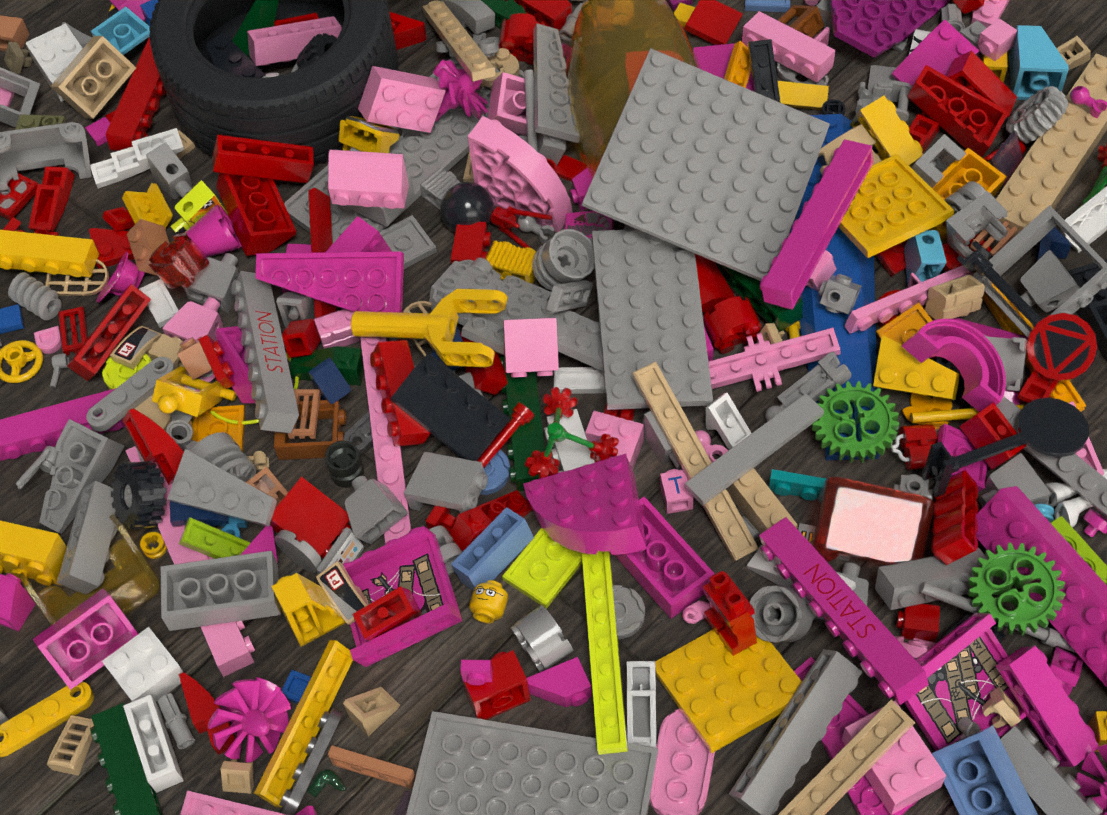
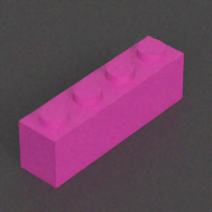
M1036 646L1021 647L996 665L999 673L1042 741L1060 762L1059 767H1074L1084 760L1090 752L1096 751L1100 747L1095 740V733L1079 715L1078 706L1069 699L1063 689L1062 681L1057 675L1053 674L1047 664L1045 654Z

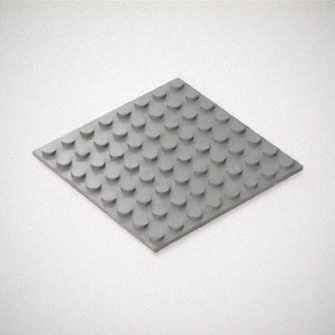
M650 48L581 206L761 281L763 276H767L774 257H778L784 239L788 238L830 124Z

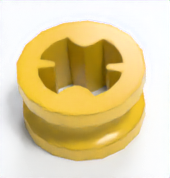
M149 532L140 541V547L148 558L157 559L162 557L167 550L163 537L158 532ZM155 541H157L158 547L150 549L149 544L152 542L155 544Z

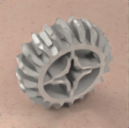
M1054 86L1038 90L1037 93L1031 95L1013 111L1006 123V130L1012 139H1019L1023 144L1029 143L1031 140L1034 141L1037 137L1049 131L1062 118V115L1066 113L1068 108V100L1063 92Z

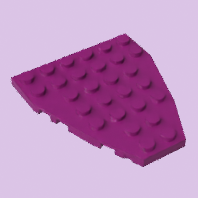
M830 0L834 36L875 58L910 37L916 29L923 26L951 0Z

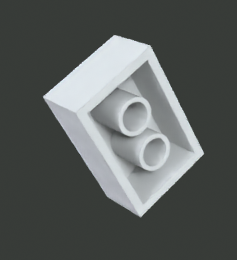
M66 23L25 43L34 63L50 86L83 49ZM54 91L60 102L64 101V99Z

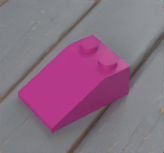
M944 20L891 73V76L897 81L906 82L913 86L925 65L947 76L955 58L971 50L977 55L979 50L950 23Z

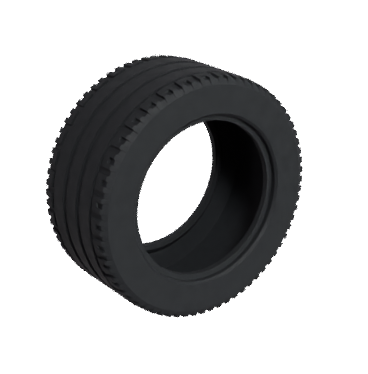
M158 0V3L154 6L155 10L152 12L151 26L149 27L150 45L155 64L181 129L194 142L197 148H200L204 153H208L212 158L217 135L313 147L314 166L320 162L325 163L329 159L330 150L343 151V143L339 142L340 121H346L348 116L364 118L358 107L372 66L399 71L398 55L387 0H279L275 21L317 13L319 19L334 16L342 26V30L329 50L311 64L291 73L265 78L238 76L215 67L206 48L207 42L223 32L233 40L256 0Z

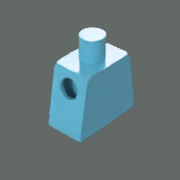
M926 230L909 238L904 246L908 284L911 273H914L921 282L938 276L947 263L940 235L936 230Z

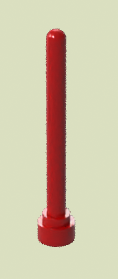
M519 402L514 407L510 422L477 460V462H482L483 468L488 465L517 428L525 423L528 424L535 416L522 403Z

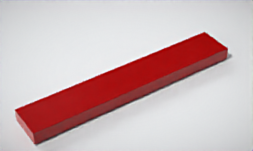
M312 188L308 190L311 253H325L333 244L330 196L317 188ZM314 299L315 319L337 312L336 306Z

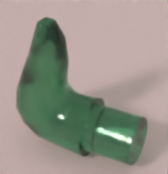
M326 769L313 779V783L307 790V793L316 798L327 784H330L339 791H346V786L334 771Z

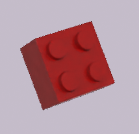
M514 650L508 653L500 652L491 658L493 669L492 682H485L483 685H471L468 682H463L465 694L477 719L488 720L531 701L528 681Z

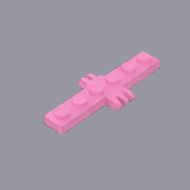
M834 328L771 345L769 340H763L762 333L756 334L758 339L756 344H754L752 336H748L746 338L749 346L744 347L745 352L708 362L711 387L714 389L753 378L757 392L762 391L760 381L763 380L767 389L772 388L771 378H774L775 384L780 386L782 382L778 371L821 360L830 352H835L836 355L841 354Z

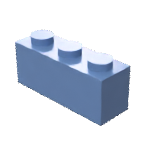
M506 507L451 563V566L461 583L474 590L477 584L494 580L531 542L534 536L526 520Z

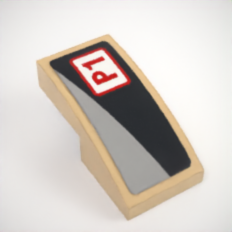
M140 326L125 337L110 356L113 361L134 369L145 353L149 355L148 352L152 344L158 341L162 334Z
M337 561L316 576L329 600L348 625L354 623L355 619L352 614L369 605L360 587L354 585L344 565Z

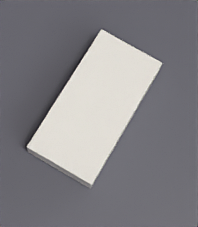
M162 279L139 289L151 298L147 306L159 328L163 327L179 311Z
M561 367L558 368L559 370H554V387H558L560 393H562L564 388L570 389L571 394L605 393L604 372L597 368Z

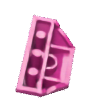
M238 326L217 328L216 340L221 343L225 354L222 356L225 362L228 361L235 373L232 375L235 385L232 386L233 390L242 403H255V400L251 397L252 383L248 380V363H245L244 360L245 347L241 344V328H238Z

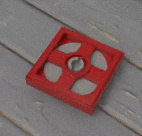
M17 173L18 180L10 179L8 190L0 191V216L8 220L15 217L36 194L37 184L39 183Z

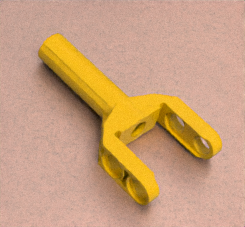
M456 289L442 298L431 313L355 311L351 318V330L354 336L426 339L446 366L489 367L493 364L495 356L493 349L482 343L453 342L459 318L457 313L497 314L505 310L508 297L499 290Z

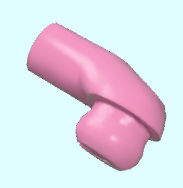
M697 601L686 607L682 614L684 621L688 624H694L704 619V611L710 609V603Z

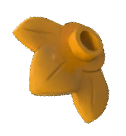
M912 393L910 398L911 406L904 408L902 412L906 419L911 422V413L951 410L952 401L951 399L931 398L926 395ZM949 421L922 422L914 424H933L935 426V429H939V427L942 426L944 423L948 425Z

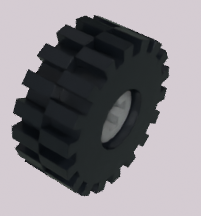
M151 461L121 463L113 474L115 480H112L111 483L113 487L111 497L114 499L112 508L116 510L114 515L115 518H119V525H123L125 530L157 527L158 523L162 521L161 516L165 514L163 508L167 499H164L166 488H163V483L165 481L163 477H160V469L156 468V464L151 463Z

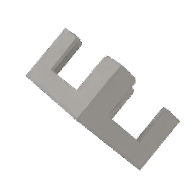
M945 134L912 166V169L931 188L943 178L942 173L948 168L938 158L944 150L957 161H960L966 155Z
M986 191L946 220L948 245L959 256L961 255L967 259L973 253L967 245L983 229L995 241H1000L1007 236V229L999 219L1007 217V210Z
M984 335L995 347L1002 360L1006 376L1005 390L1021 392L1027 340L1025 338L1012 337L1010 339Z

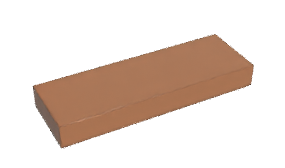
M331 745L328 756L333 766L409 789L413 788L416 777L412 769Z

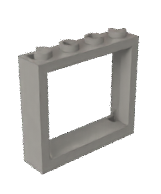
M1049 205L989 261L993 264L992 268L1001 276L1058 225L1101 269L1051 314L1067 313L1073 315L1080 307L1087 306L1099 290L1107 288V263ZM978 271L975 272L972 276L984 284V291L1029 338L1030 332L1033 329L999 294L985 275H981Z

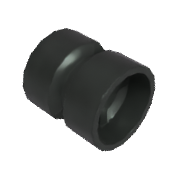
M343 440L337 441L327 448L325 461L333 482L339 487H353L352 481L359 476H364V467L356 445L350 441Z

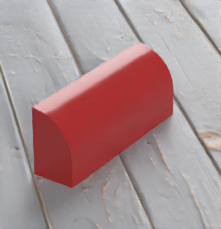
M695 254L702 312L706 313L708 311L711 314L715 311L714 305L728 298L735 297L716 263Z

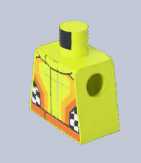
M201 180L175 205V210L181 218L170 227L180 237L214 206L219 205L223 209L224 207L215 194Z

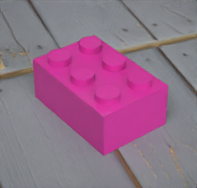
M101 589L33 638V641L71 690L104 666L102 661L137 636L138 633L111 596L104 589Z

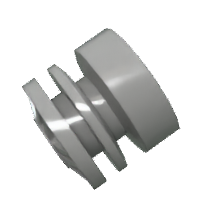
M564 229L553 235L533 255L532 268L538 282L546 289L552 291L553 285L580 281L588 276L594 269L593 245L590 239L582 232L574 229Z
M225 432L214 433L205 437L190 450L192 453L244 482H247L256 475L255 465L248 459L245 453L241 452L239 445Z

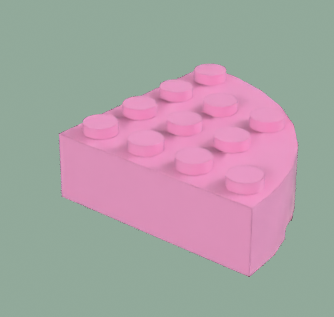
M482 116L468 135L474 183L481 185L489 192L494 206H501L506 209L511 206L519 210L551 215V220L535 218L536 223L541 226H552L555 232H560L566 222V214L573 213L572 206L563 183L547 163L546 157L538 153L518 135L505 128L499 121L490 120Z

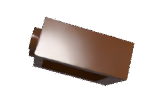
M320 400L318 419H333L332 441L290 443L288 433L275 432L274 449L278 459L325 458L326 450L331 444L343 441L345 432L342 431V425H346V410L341 409L339 400L334 404H330L327 400ZM299 401V417L297 420H301L303 401ZM312 401L309 403L307 420H310Z

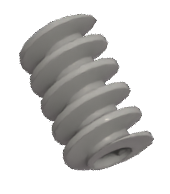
M25 272L18 274L8 288V296L12 301L25 307L43 320L54 318L62 308V302L58 299L57 291L51 290L50 287L37 281L34 277H30Z

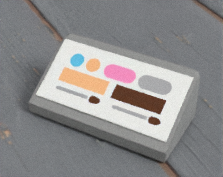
M347 527L343 530L317 567L318 575L337 561L343 564L352 562L359 557L364 546L359 539L355 538L350 528Z

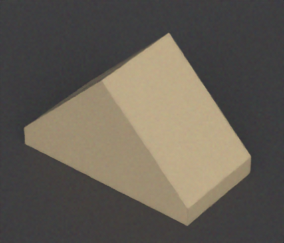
M382 687L345 699L343 703L349 718L368 737L400 706Z

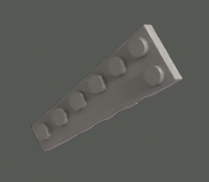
M536 24L533 29L535 132L579 143L582 138L578 114H575L573 108L575 104L574 97L570 95L569 88L571 84L570 79H567L565 73L567 66L563 57L559 31L552 27Z

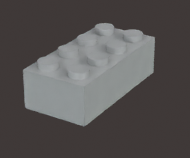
M272 551L161 566V618L169 631L281 615L280 605L271 587L279 580L278 564Z

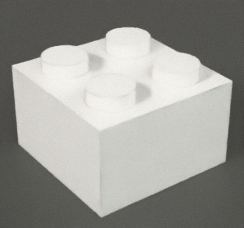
M149 627L102 661L132 702L150 694L157 702L162 695L168 694L181 684L178 674L183 673L182 669Z

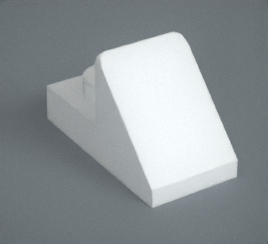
M724 393L706 407V429L717 430L729 450L752 434L728 393Z

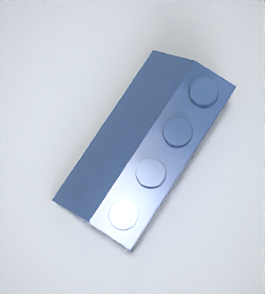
M993 725L931 753L946 774L944 784L959 815H1038Z

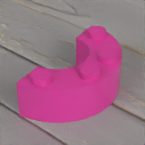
M937 319L924 325L903 343L902 347L921 363L927 358L934 356L942 357L952 362L964 379L965 390L962 398L978 412L993 402L996 405L1001 402L1006 387V376L1002 360L992 343L976 328L959 320Z

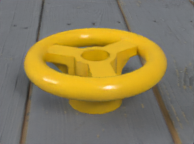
M26 340L14 341L5 345L0 350V379L8 383H21L31 379L42 366L43 353L35 343ZM22 348H28L32 351L24 352ZM3 358L12 367L11 375L4 373L1 368ZM35 359L33 367L20 375L21 368L27 362Z

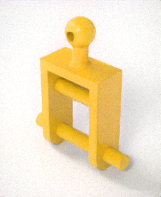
M180 366L156 380L152 402L158 403L159 410L165 414L178 410L198 417L221 402L223 398L234 401L237 395L235 391L226 389L218 381L209 383L198 378L192 380L186 368ZM184 385H187V386L196 388V389L201 390V391L198 392V391H195V390L186 388V387H184Z

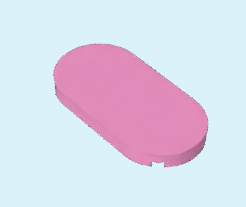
M677 709L663 720L660 727L656 746L658 748V757L650 803L659 815H698L706 804L715 752L711 754L682 711Z

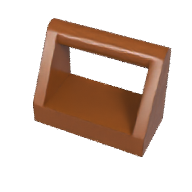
M793 5L777 20L787 24L794 16L798 17L789 27L811 38L825 26L818 6Z

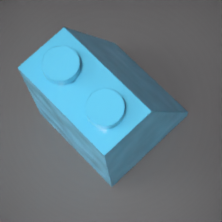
M1017 25L1015 42L1009 55L1011 91L1017 96L1016 100H1027L1031 95L1037 93L1038 90H1043L1045 87L1054 86L1059 91H1062L1069 70L1066 61L1041 26Z

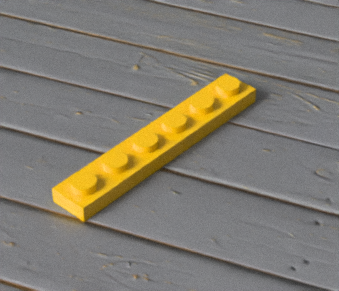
M329 641L254 794L275 807H282L279 805L286 789H291L295 781L292 777L299 763L303 764L307 756L305 750L312 736L316 738L320 729L317 726L324 712L329 711L353 661L350 650L338 641Z

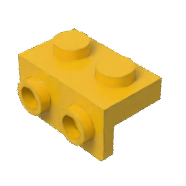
M151 183L147 193L125 191L122 199L135 224L140 219L162 225L166 229L172 219V212L156 183Z

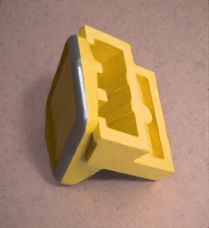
M352 116L346 117V121H340L339 142L343 143V151H350L351 148H354L361 152L389 153L390 146L399 140V132L389 125L367 122L365 118Z

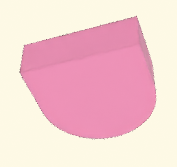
M58 326L34 333L36 345L41 349L42 353L52 354L61 348V332Z

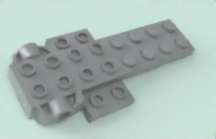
M477 258L475 261L468 259L460 262L454 261L431 286L429 302L432 303V311L442 298L456 289L499 290L507 295L508 300L505 310L497 314L457 313L459 316L457 323L464 325L461 336L476 343H482L504 355L503 320L556 318L558 352L604 372L600 324L570 310L559 312L546 310L551 295L550 291L513 275H507L501 281V275L492 269L491 264L486 259Z

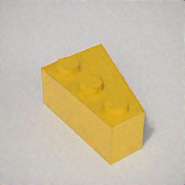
M885 95L862 108L850 123L852 128L861 124L876 141L874 147L877 149L878 153L876 154L881 161L898 154L911 167L923 156V149L920 143L912 138L908 125L905 121L900 120L896 114L895 105L890 100H887Z
M882 335L873 383L874 387L956 400L960 374L929 358L921 363L905 350L902 344Z
M298 573L282 577L276 584L271 586L284 616L301 647L346 623L329 600L323 588Z

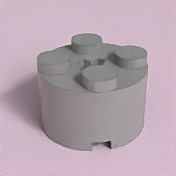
M774 585L763 587L753 595L749 602L755 611V614L751 616L754 619L756 635L760 639L769 642L790 643L801 639L809 631L815 618V614L808 605L810 603L806 597L801 599L793 587Z
M540 605L510 627L539 672L549 669L574 651L568 639L565 640L563 638L562 630L543 605Z

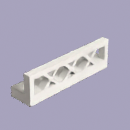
M1107 186L1065 219L1088 245L1107 231ZM1060 228L1061 234L1070 242L1071 246L1078 253L1081 252L1082 250L1079 248V246Z

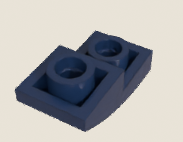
M170 501V522L173 527L186 525L189 518L210 526L229 524L228 516Z

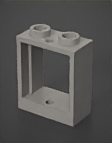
M0 67V87L24 96L20 111L0 104V122L16 127L20 114L30 115L40 83Z

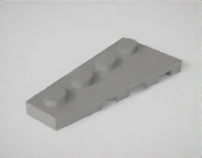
M187 449L183 453L167 498L174 503L269 527L277 504V500Z

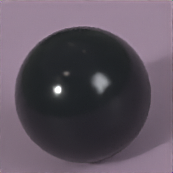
M461 182L449 188L444 194L440 206L443 222L454 233L456 232L457 224L471 225L478 222H486L488 227L491 223L492 212L494 211V203L489 192L481 185L473 182Z

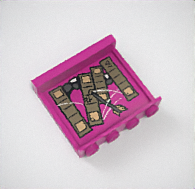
M425 526L414 528L408 534L398 539L389 540L384 546L374 551H367L360 558L352 562L343 563L354 585L360 587L369 604L402 586L411 591L422 613L419 617L370 641L364 639L356 621L350 626L356 645L355 648L350 650L352 659L365 667L462 621L436 535Z
M974 613L916 659L925 670L929 685L904 703L935 751L960 740L963 733L958 729V723L963 717H968L972 722H975L981 730L993 725L992 719L997 717L998 713H990L985 717L982 707L991 698L990 693L998 687L1018 707L1021 720L1027 718V715L996 668V665L1006 659L1008 655L990 629L996 624L990 613ZM1006 724L1000 728H995L999 738H1001L1013 727Z

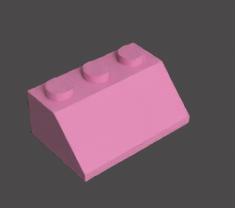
M342 150L329 151L328 190L332 204L386 207L389 209L405 208L409 182L403 154Z

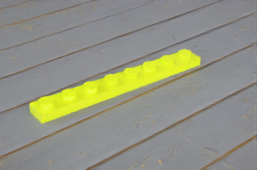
M598 551L596 555L582 553L597 751L599 755L628 752L610 551Z

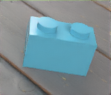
M124 7L91 30L92 36H103L124 55L149 37L150 26L130 9Z

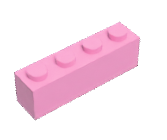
M760 11L743 26L742 42L747 47L748 42L772 39L775 61L817 83L833 67L834 49Z
M332 16L247 31L249 56L256 66H268L270 63L290 62L293 59H297L299 53L314 36L327 33L338 38L342 26Z

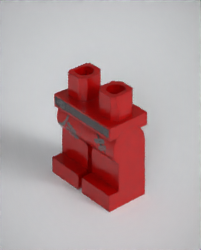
M720 571L709 578V583L702 586L703 592L710 602V609L704 611V618L715 633L719 635V638L732 656L757 643L755 623L751 616L755 614V611L729 575L724 571Z

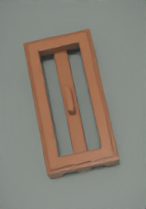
M1004 221L1003 225L1007 229V236L1001 239L990 251L993 256L1008 243L1017 231V228L1014 226L1010 229L1008 227L1009 223ZM984 229L973 242L976 240L978 243H981L989 233ZM991 236L982 246L988 249L995 239ZM971 244L970 247L976 251L977 249Z
M294 389L298 409L300 396H304L300 429H296V421L292 432L288 433L289 439H295V436H299L300 439H305V436L315 439L321 396L320 390ZM310 396H313L309 429H306Z

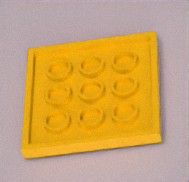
M895 154L871 166L838 227L869 258L945 222L954 215V209L898 154Z
M711 630L655 661L657 678L711 754L780 715L802 683L774 645L769 641L760 639L757 635L756 644L732 656L719 638V635L714 630Z

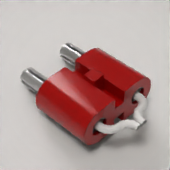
M933 424L901 426L899 435L895 439V445L891 446L892 452L899 455V458L905 462L908 470L924 469L931 445L935 444L938 439L939 429H935ZM899 440L901 449H904L905 451L903 455L900 450L896 449L899 446Z

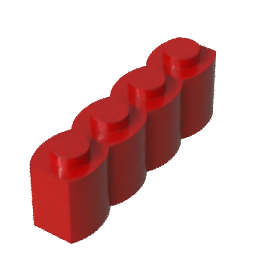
M966 470L950 478L945 494L938 497L934 496L933 515L935 519L934 527L932 528L934 537L931 548L935 557L942 560L946 565L976 551L978 548L976 536L978 531L976 518L978 514L976 500L978 497V487L975 480Z

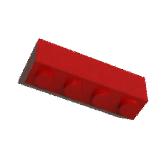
M219 173L216 188L246 256L270 253L296 235L294 224L273 179Z

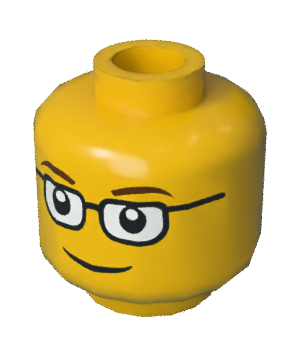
M488 580L486 583L477 584L469 603V609L473 613V617L482 623L488 624L501 619L508 602V593L497 581Z

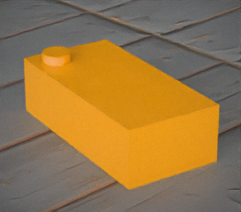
M967 148L964 151L966 155L960 161L955 160L942 173L943 178L932 188L944 200L957 192L966 183L973 181L980 184L985 191H988L995 197L1007 176ZM946 221L928 229L938 231L941 243H948Z

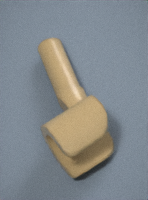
M256 451L253 456H247L254 463L256 470H262L266 466L269 468V458L266 457L264 452Z

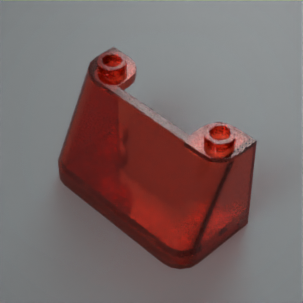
M841 477L827 478L817 499L810 544L827 562L836 559L839 553L888 565L923 559L934 502L925 496Z

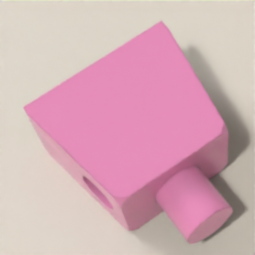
M211 297L207 298L203 306L192 301L187 302L162 329L165 335L171 338L174 336L178 337L182 341L190 337L197 339L205 335L210 336L216 341L217 328H223V323L217 312L221 305L216 299Z

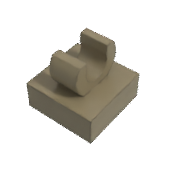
M8 42L4 61L11 72L20 74L22 66H31L32 57H27L28 50L21 49L17 42Z

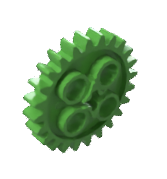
M849 381L846 382L845 388L836 384L835 392L828 388L826 396H819V403L817 404L824 410V415L812 424V431H817L815 440L823 439L821 443L822 449L830 446L829 455H833L836 451L839 452V460H842L845 455L849 456L850 463L854 461V457H859L861 463H864L866 455L871 460H874L876 452L884 455L885 447L891 448L892 440L896 439V431L899 428V422H897L899 413L893 412L895 403L887 404L889 395L880 397L881 389L878 388L874 392L871 391L870 383L865 388H861L860 381L857 382L856 387H852ZM850 402H853V404H854V408H855V410H854L855 420H854V419H851V418H852L853 410H852V408H851ZM867 406L871 410H863L861 407ZM840 409L843 410L845 413L839 414L836 413L834 410ZM856 424H859L858 435L861 442H858L856 439ZM865 430H874L876 434H869ZM839 433H847L850 436L842 437Z
M1008 543L1006 551L1000 545H997L996 554L987 550L985 554L987 560L979 557L977 560L979 567L972 568L971 574L975 577L969 578L968 584L973 586V588L969 589L968 596L977 598L972 600L971 606H980L981 608L978 613H990L994 621L998 623V632L1006 626L1008 627L1009 635H1012L1014 628H1018L1021 636H1023L1026 627H1029L1033 633H1036L1038 629L1037 623L1046 628L1048 625L1047 618L1054 621L1057 616L1054 610L1060 611L1063 604L1057 601L1063 600L1065 597V593L1059 591L1063 589L1065 582L1057 580L1062 572L1061 570L1052 571L1055 561L1046 563L1044 561L1046 553L1043 552L1039 556L1035 555L1036 547L1034 546L1027 552L1025 551L1024 543L1020 544L1018 550H1014L1012 543ZM1026 567L1030 570L1031 574L1027 576L1021 575L1017 568ZM998 576L1002 578L1004 583L1002 585H995L989 578ZM1036 579H1038V580L1041 581L1040 583H1038V582H1036V583H1031L1032 581H1034V580H1036ZM1033 592L1038 593L1043 597V600L1039 602L1033 601L1029 594ZM993 594H994V595H999V594H1001L1000 597H997V598H993V597H992ZM1011 602L1016 609L1014 611H1007L1002 607L1001 603Z

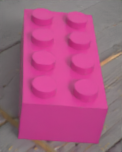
M643 497L639 500L647 550L615 556L668 617L672 619L705 594L702 586L709 583V578L715 575V573L652 504Z

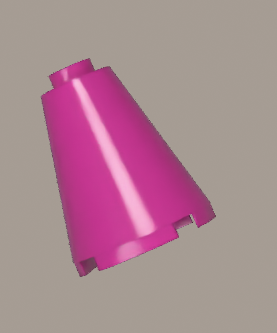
M216 205L173 242L174 248L171 250L177 261L182 260L186 264L237 250L242 246L237 234H235L229 216L221 206Z

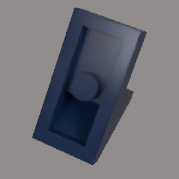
M1055 227L1037 243L1035 263L1049 250L1057 258H1067L1071 244Z
M330 357L309 371L314 389L320 390V400H327L330 404H334L351 391L350 386Z

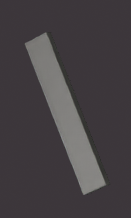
M804 394L687 481L685 489L704 506L824 415V410L807 394Z

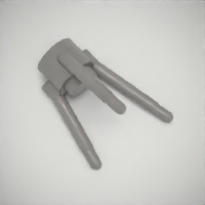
M45 447L39 458L16 482L18 489H22L39 469L50 473L51 466H55L58 454L55 451V447Z

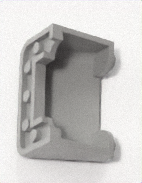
M69 122L0 132V191L8 190L10 179L18 180L17 171L64 164L65 168H69L70 171L75 170L78 172L80 179L92 177L86 134L83 126L79 123Z

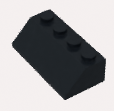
M428 353L419 362L390 399L455 454L466 460L477 461L510 421L507 415L431 353Z

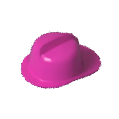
M125 252L115 272L99 293L96 302H100L108 293L121 295L130 284L136 288L139 287L144 272L139 271L137 265L128 259V252Z

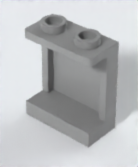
M424 452L404 491V495L410 509L420 511L423 503L456 509L462 513L477 507L478 497L487 486L488 476L485 473L482 462Z

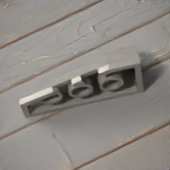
M69 419L56 443L55 451L58 454L55 466H51V486L45 494L39 523L62 534L75 518L83 489L95 480L100 483L104 481L117 462L124 445Z

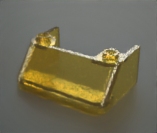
M114 514L109 516V518L122 536V539L114 543L110 548L109 556L115 568L104 574V580L99 588L92 590L86 595L76 592L70 597L66 595L63 589L57 586L46 587L37 593L23 572L18 574L24 587L51 625L101 589H104L111 596L124 615L158 592V578Z

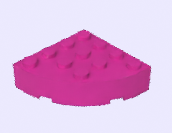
M626 454L610 457L606 460L586 464L579 468L559 472L555 475L523 484L526 497L541 528L548 533L550 538L562 546L585 554L595 555L598 551H610L611 555L647 550L636 480Z

